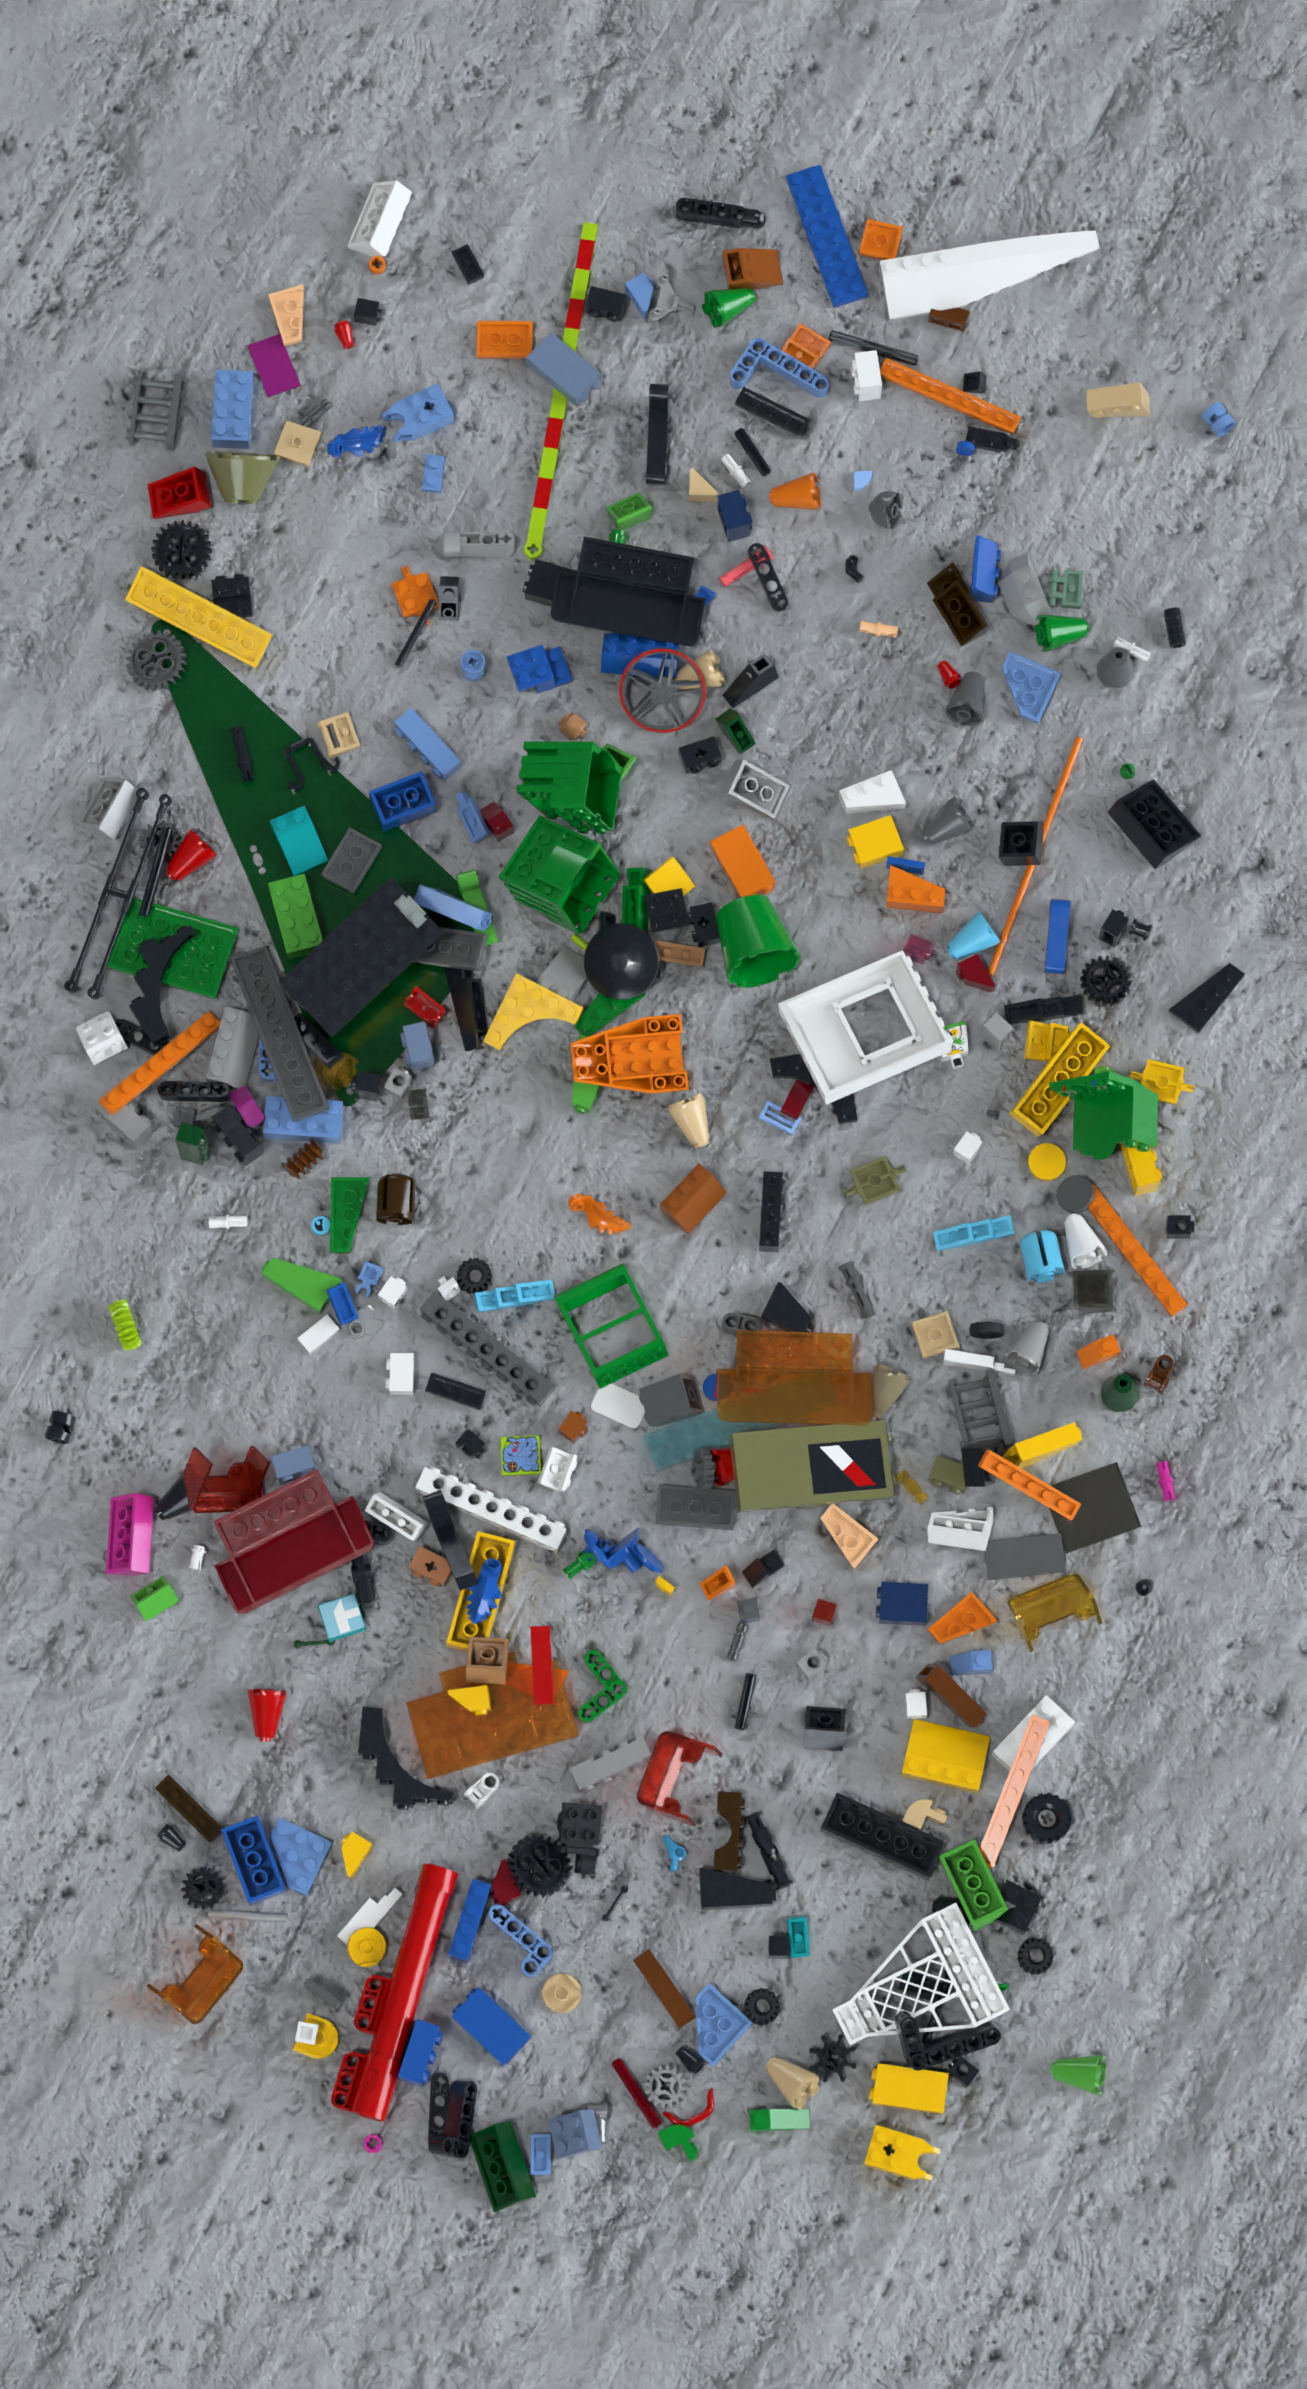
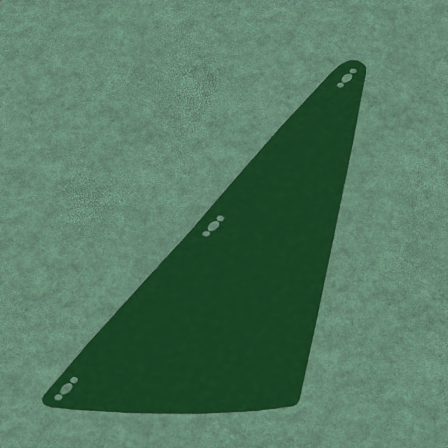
M162 619L152 625L151 631L155 635H157L158 630L163 635L164 630L168 629L171 632L169 637L174 635L176 637L175 641L179 640L181 642L180 646L185 648L182 653H185L187 657L182 660L187 665L181 666L185 672H179L181 679L175 678L176 684L169 683V690L197 761L251 884L286 975L307 955L290 960L287 958L268 883L293 877V873L272 831L270 820L305 806L328 861L331 859L349 827L382 845L381 851L355 894L321 877L328 862L302 873L306 877L322 940L333 932L390 877L413 900L419 885L436 888L462 899L457 881L403 830L395 827L383 832L371 801L339 771L334 773L327 772L308 743L299 750L290 752L304 779V787L300 791L290 790L287 782H291L292 785L296 786L300 783V780L284 753L286 748H289L290 745L303 738L187 632ZM165 645L160 646L158 652H162L165 649ZM167 662L165 668L171 667L172 662ZM235 726L236 729H238V726H242L248 756L252 761L251 769L254 780L251 782L248 779L246 783L242 781L241 770L237 766L238 758L230 730ZM324 758V760L326 761L327 765H328L329 767H333V766ZM252 845L257 847L256 852L250 851ZM254 853L261 855L263 859L262 866L258 867L254 864ZM264 867L266 872L260 874L258 872L259 868ZM419 905L438 927L474 932L473 927ZM412 962L332 1038L299 1005L302 1015L344 1056L330 1069L324 1065L338 1100L343 1101L344 1106H352L360 1100V1098H354L355 1092L352 1095L346 1093L348 1088H352L353 1076H357L358 1071L382 1076L406 1049L402 1047L400 1033L403 1032L402 1026L424 1022L404 1006L406 998L412 994L413 989L417 986L439 1005L448 996L450 989L443 966ZM341 1065L345 1067V1071L342 1073L337 1070ZM346 1073L350 1077L351 1085L349 1087H345L341 1083V1074Z

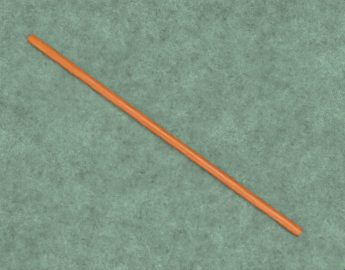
M1081 737L1075 738L1042 826L1044 830L1043 844L1083 739ZM1027 865L1000 936V943L997 944L988 968V973L991 977L995 974L1035 865Z

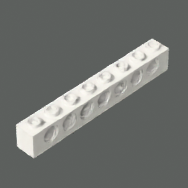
M424 1467L415 1487L416 1492L427 1495L440 1489H435L433 1485L435 1482L441 1481L444 1483L441 1491L448 1506L558 1553L567 1534L564 1524L558 1521L550 1522L546 1520V1516L540 1513L534 1515L524 1506L511 1505L512 1502L502 1497L497 1499L493 1497V1493L487 1490L481 1492L471 1483L465 1482L463 1484L458 1482V1478L453 1475L440 1474L441 1471L434 1467L429 1469ZM454 1489H460L462 1494L459 1497H454L451 1495V1492ZM471 1497H478L480 1499L479 1503L476 1505L470 1504L469 1499ZM490 1504L497 1506V1510L493 1513L488 1512L486 1509ZM507 1512H513L515 1517L512 1520H506L504 1515ZM524 1520H531L533 1525L530 1528H525L522 1526V1522ZM544 1527L551 1530L547 1536L540 1534V1530Z

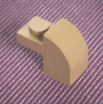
M922 1799L911 1804L902 1822L921 1830L926 1818L944 1826L948 1816L941 1809H931L932 1800Z

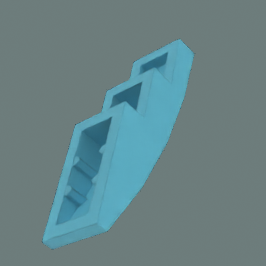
M1007 1215L993 1220L986 1219L972 1224L970 1222L933 1232L937 1251L1012 1236L1015 1235L1012 1217Z
M545 1280L495 1288L492 1291L476 1292L473 1296L476 1312L481 1313L555 1299L553 1281Z

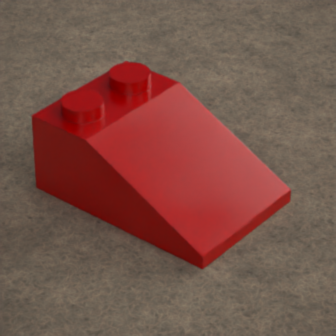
M195 466L147 484L153 519L196 513L212 507L206 472Z

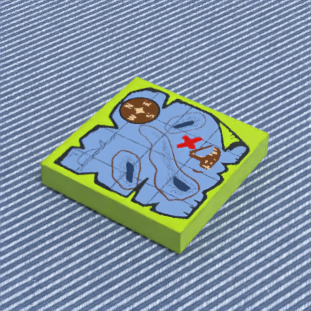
M539 1435L501 1437L502 1476L541 1475Z

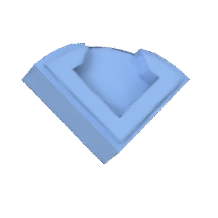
M872 471L853 472L854 491L862 490L870 482Z

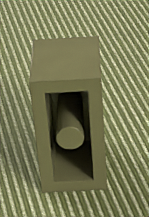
M937 1455L928 1480L936 1487L941 1488L944 1486L949 1488V1491L954 1494H964L967 1486H965L963 1465Z

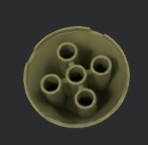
M207 451L205 453L220 494L224 498V502L239 503V500H242L246 504H257V500H260L280 461L279 455L271 454L261 455L259 453L215 451V453Z

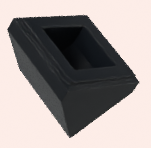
M601 911L598 915V931L615 924V915Z

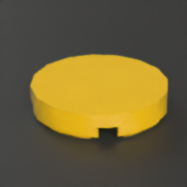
M1052 1143L1037 1145L1028 1157L1029 1170L1035 1178L1041 1181L1055 1180L1063 1174L1066 1167L1064 1152Z
M362 1927L355 1930L347 1941L348 1956L355 1964L362 1967H371L378 1964L386 1953L384 1936L371 1927Z

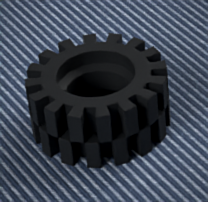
M469 1258V1261H463V1264L457 1270L458 1284L468 1294L483 1292L491 1284V1269L484 1260L480 1261L479 1258L472 1260V1258ZM471 1270L480 1271L482 1274L481 1280L477 1283L469 1282L467 1279L468 1272Z
M1035 1937L1024 1941L1017 1954L1019 1966L1031 1975H1039L1046 1972L1054 1958L1053 1949L1049 1946V1943L1045 1942L1042 1938L1038 1939ZM1032 1949H1039L1043 1954V1960L1038 1964L1031 1963L1028 1959V1952Z
M759 1988L748 1994L744 2003V2012L747 2018L754 2024L768 2025L777 2018L780 2003L773 1991ZM760 1999L766 2000L770 2005L769 2011L766 2014H758L754 2009L756 2001Z

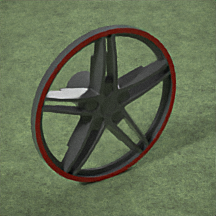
M654 648L640 653L626 666L620 680L619 696L624 711L638 726L652 732L669 733L686 727L698 716L704 705L706 684L700 668L689 656L671 648ZM654 654H664L657 677L633 668L645 657ZM667 654H670L669 675L666 676L663 675ZM675 656L683 659L693 668L698 680H672ZM629 672H632L650 681L649 685L639 680L638 678L633 677L629 674ZM627 677L649 690L633 710L629 707L625 695ZM700 685V688L677 690L679 686ZM700 691L696 708L690 716L683 720L675 695ZM651 699L653 703L636 716L635 713ZM658 703H662L674 725L656 726L646 723L640 717ZM668 703H672L680 723H676L667 706Z

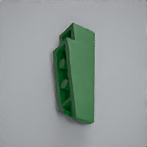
M644 867L627 868L628 886H623L622 923L637 926L648 933L649 915L645 895H650L652 892L643 879L653 870Z

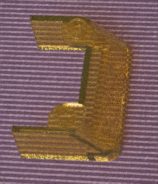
M1078 1574L1064 1576L1014 1596L1007 1602L1019 1634L1030 1652L1034 1651L1031 1642L1035 1641L1040 1635L1039 1628L1074 1615L1077 1619L1088 1620L1093 1616L1099 1625L1102 1624L1095 1597Z

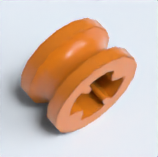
M373 256L369 261V269L373 274H382L386 268L385 260L381 256ZM375 262H379L380 268L374 266Z

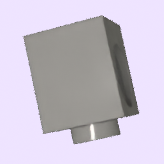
M393 1068L384 1086V1092L402 1100L412 1081L410 1073L402 1068H399V1070ZM396 1079L404 1081L400 1086L393 1084Z
M814 1648L796 1662V1667L809 1681L827 1666V1658L822 1651L817 1652ZM810 1659H815L818 1661V1666L811 1668L807 1662Z

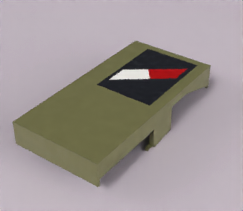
M885 1420L732 1433L729 1436L738 1513L793 1507L797 1509L828 1507L831 1503L890 1500L894 1497L892 1484H898L897 1475H891L887 1442H893L892 1433H886Z

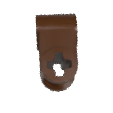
M1161 1355L1158 1357L1144 1386H1150L1158 1390V1393H1162L1174 1364L1170 1356ZM1161 1361H1167L1170 1367L1168 1369H1162L1159 1366V1363Z

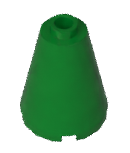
M1044 614L1038 615L1036 620H1039V624L1035 625L1038 646H1043L1044 648L1041 649L1042 652H1049L1086 637L1089 632V624L1084 618Z

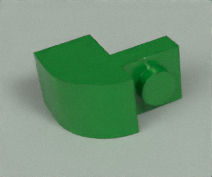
M672 2125L658 2132L666 2152L681 2145L689 2162L697 2159L696 2154L699 2152L694 2142H689V2140L695 2138V2135L689 2128L683 2125Z

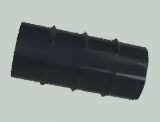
M1168 608L1164 610V617L1170 648L1184 647L1186 641L1180 608Z

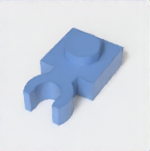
M365 1261L358 1278L359 1281H362V1284L357 1286L356 1293L359 1294L361 1289H366L367 1293L365 1296L369 1298L371 1295V1285L377 1287L384 1269Z

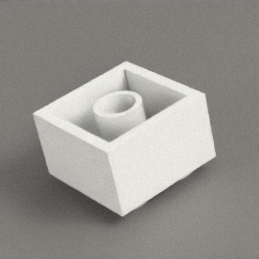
M877 350L855 353L854 360H851L854 395H858L859 401L881 399L882 381Z

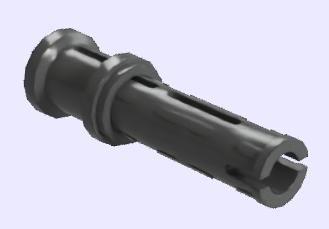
M850 1261L841 1265L838 1269L843 1273L846 1286L851 1288L863 1318L867 1319L874 1316L875 1312L860 1283L862 1278L855 1270V1263Z

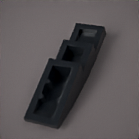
M1081 994L1064 998L1059 996L1044 1000L1038 998L1004 1005L1006 1021L1009 1024L1046 1021L1085 1014L1083 996Z

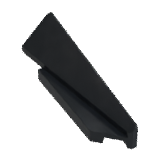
M444 967L464 1049L468 1052L478 1049L480 1047L479 1042L485 1039L487 1034L481 979L473 978L472 970Z

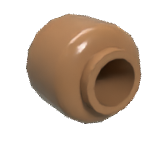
M574 712L566 713L558 724L560 732L570 740H575L577 737L581 739L587 731L585 729L586 721Z

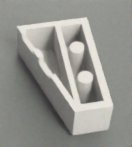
M892 770L839 790L838 798L845 814L869 813L870 811L887 812V810L903 811L906 808V802Z
M987 1507V1510L982 1511L968 1509V1512L956 1513V1511L931 1513L928 1524V1543L986 1551L993 1525V1507Z

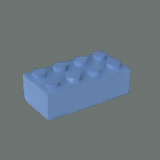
M216 370L211 433L212 447L250 449L254 393L253 371Z
M266 1096L263 1126L264 1138L310 1142L309 1140L312 1139L320 1143L341 1144L343 1101L326 1100L329 1111L293 1122L283 1097Z

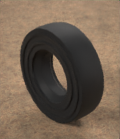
M976 1322L970 1324L969 1333L970 1336L975 1338H999L1004 1336V1325L997 1322Z

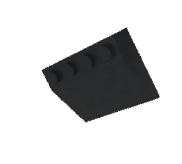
M1154 779L1118 799L1107 812L1154 869L1170 861L1201 837L1199 832Z

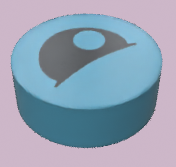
M317 1216L313 1219L311 1228L314 1234L324 1236L329 1233L330 1221L328 1218Z

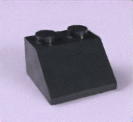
M806 1706L804 1748L843 1751L846 1709Z

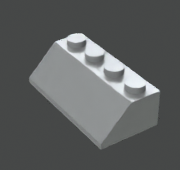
M224 1007L206 1075L207 1082L226 1083L229 1089L233 1088V1090L246 1086L259 1039V1033L251 1014L243 1010Z

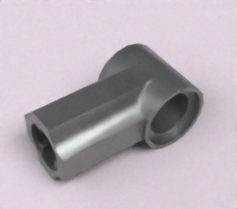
M587 2103V2110L594 2109L601 2143H605L607 2103Z

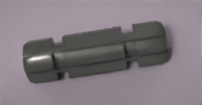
M324 399L321 401L320 405L315 406L307 413V416H303L300 419V424L309 427L311 422H315L324 414V411H328L332 407L329 400Z
M738 1623L737 1632L734 1634L731 1642V1650L728 1651L727 1659L731 1661L737 1660L738 1651L740 1652L745 1638L744 1634H746L748 1629L747 1625Z

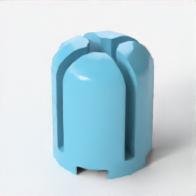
M1040 1230L1039 1243L1035 1231L1028 1233L1020 1241L1029 1283L1030 1279L1037 1280V1283L1054 1280V1276L1060 1273L1063 1276L1065 1275L1058 1239L1053 1231Z

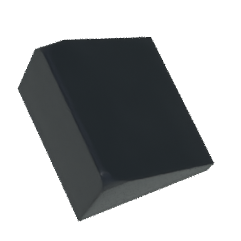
M980 371L964 374L963 392L985 393L986 375Z

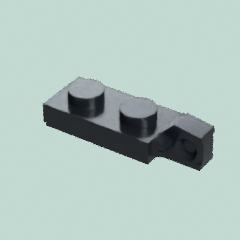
M968 426L965 440L973 443L975 448L999 453L1001 451L1006 452V449L1016 450L1018 439L1010 438L1008 434Z

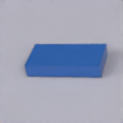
M888 856L887 869H890V865L909 873L924 874L925 862Z
M345 1282L326 1289L340 1326L359 1318Z

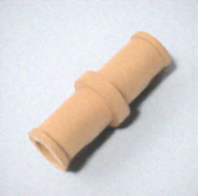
M862 620L859 628L860 633L876 634L875 636L877 637L883 635L896 638L898 626Z

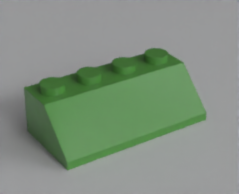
M975 1839L939 1856L974 1931L993 1923L1008 1910Z

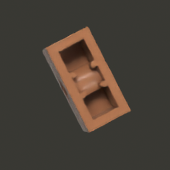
M419 1546L409 1566L412 1575L420 1579L425 1577L429 1579L430 1584L436 1587L440 1585L445 1587L452 1574L445 1558ZM433 1564L435 1570H431L430 1572H428L427 1566L431 1567Z

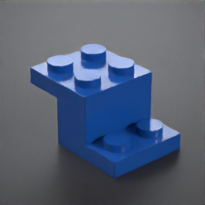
M539 645L507 656V661L519 692L535 687L538 694L573 682L560 646L544 651L543 646Z

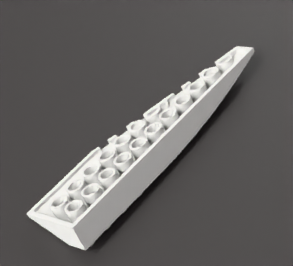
M1096 230L1014 238L882 260L879 263V273L889 320L929 314L931 308L939 311L963 308L973 301H979L987 295L1000 292L1001 289L1035 277L1038 273L1049 271L1052 267L1059 264L1063 265L1073 258H1079L1099 249Z

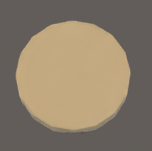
M555 1974L548 1978L543 1985V2001L546 2007L553 2012L560 2014L568 2013L574 2010L580 2003V1985L571 1975Z

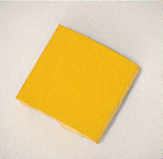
M1029 1021L1024 1059L1048 1062L1067 1037L1069 1026Z

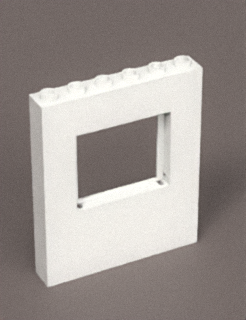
M903 950L778 1003L779 1013L826 1105L951 1051V1043H953L949 1032L946 1033L944 1031L945 1025L942 1018L937 1017L935 1013L937 1010L933 1001L929 1002L927 998L929 994L926 987L921 986L920 976L917 971H913L911 958L909 955L906 956ZM889 989L912 1036L865 1056L841 1008Z

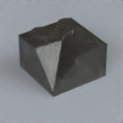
M1111 1270L1073 1271L1071 1281L1075 1310L1090 1313L1112 1312L1114 1306Z

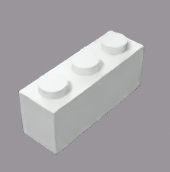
M381 1492L372 1496L364 1510L412 1541L420 1539L428 1525L427 1521Z

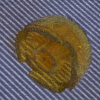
M341 1052L344 1058L336 1062L330 1069L322 1063L321 1076L325 1083L336 1091H340L339 1088L342 1086L346 1088L352 1082L353 1076L357 1074L355 1066L358 1064V1060L345 1052Z

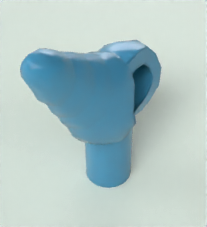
M663 1835L666 1850L671 1859L669 1870L677 1872L678 1863L686 1858L687 1852L685 1848L678 1846L668 1835Z

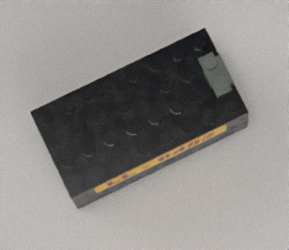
M390 877L283 977L279 984L318 1026L332 1038L444 932L404 889Z

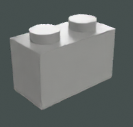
M998 1013L994 1016L989 1015L984 1020L982 1037L999 1051L1011 1039L1013 1027Z

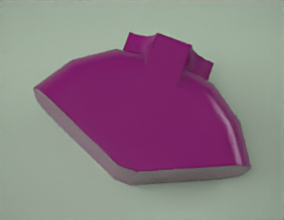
M242 1086L231 1093L230 1098L249 1127H255L264 1120L263 1111L246 1086Z

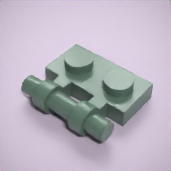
M1051 570V576L1048 581L1050 592L1047 595L1049 606L1056 607V601L1062 600V608L1080 609L1083 571L1064 570V577L1058 576V570ZM1059 584L1063 585V593L1057 592Z

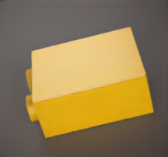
M891 815L848 829L846 841L848 846L853 848L854 853L852 856L855 864H859L860 869L886 861L888 856L898 857L904 853L902 842Z

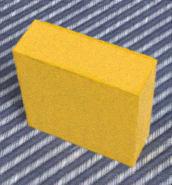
M659 1576L655 1580V1586L668 1596H671L675 1591V1587Z

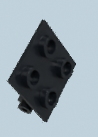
M682 888L645 895L652 933L690 925Z

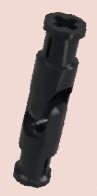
M756 1812L744 1818V1820L748 1822L752 1830L751 1835L755 1844L760 1849V1854L769 1874L773 1876L777 1884L776 1889L778 1891L792 1885L793 1881L789 1880L785 1871L786 1866L776 1846L772 1843V1837L768 1828L763 1824L760 1817L761 1813ZM775 1853L776 1862L770 1861L767 1857Z

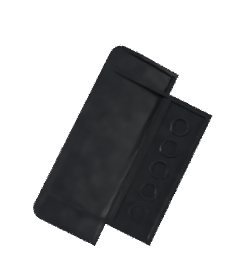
M584 536L577 573L558 570L550 615L557 622L690 647L696 645L699 639L706 598L688 595L694 557Z

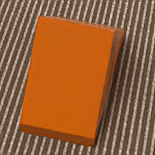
M726 1565L699 1584L709 1601L735 1588L736 1582Z

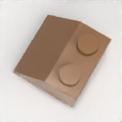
M469 1637L466 1682L506 1684L509 1639Z

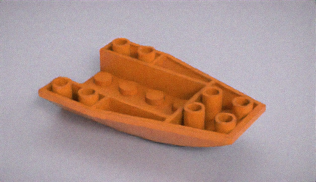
M681 1014L643 1017L570 1043L573 1081L649 1094L689 1090L687 1071L683 1069L680 1034L683 1033Z

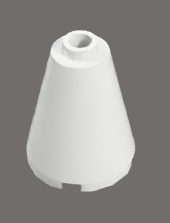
M1071 1214L1066 1218L1064 1227L1071 1266L1074 1269H1077L1076 1266H1081L1084 1269L1101 1262V1257L1107 1255V1250L1084 1218L1077 1214Z

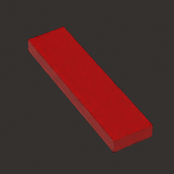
M550 1625L531 1626L534 1705L554 1704Z

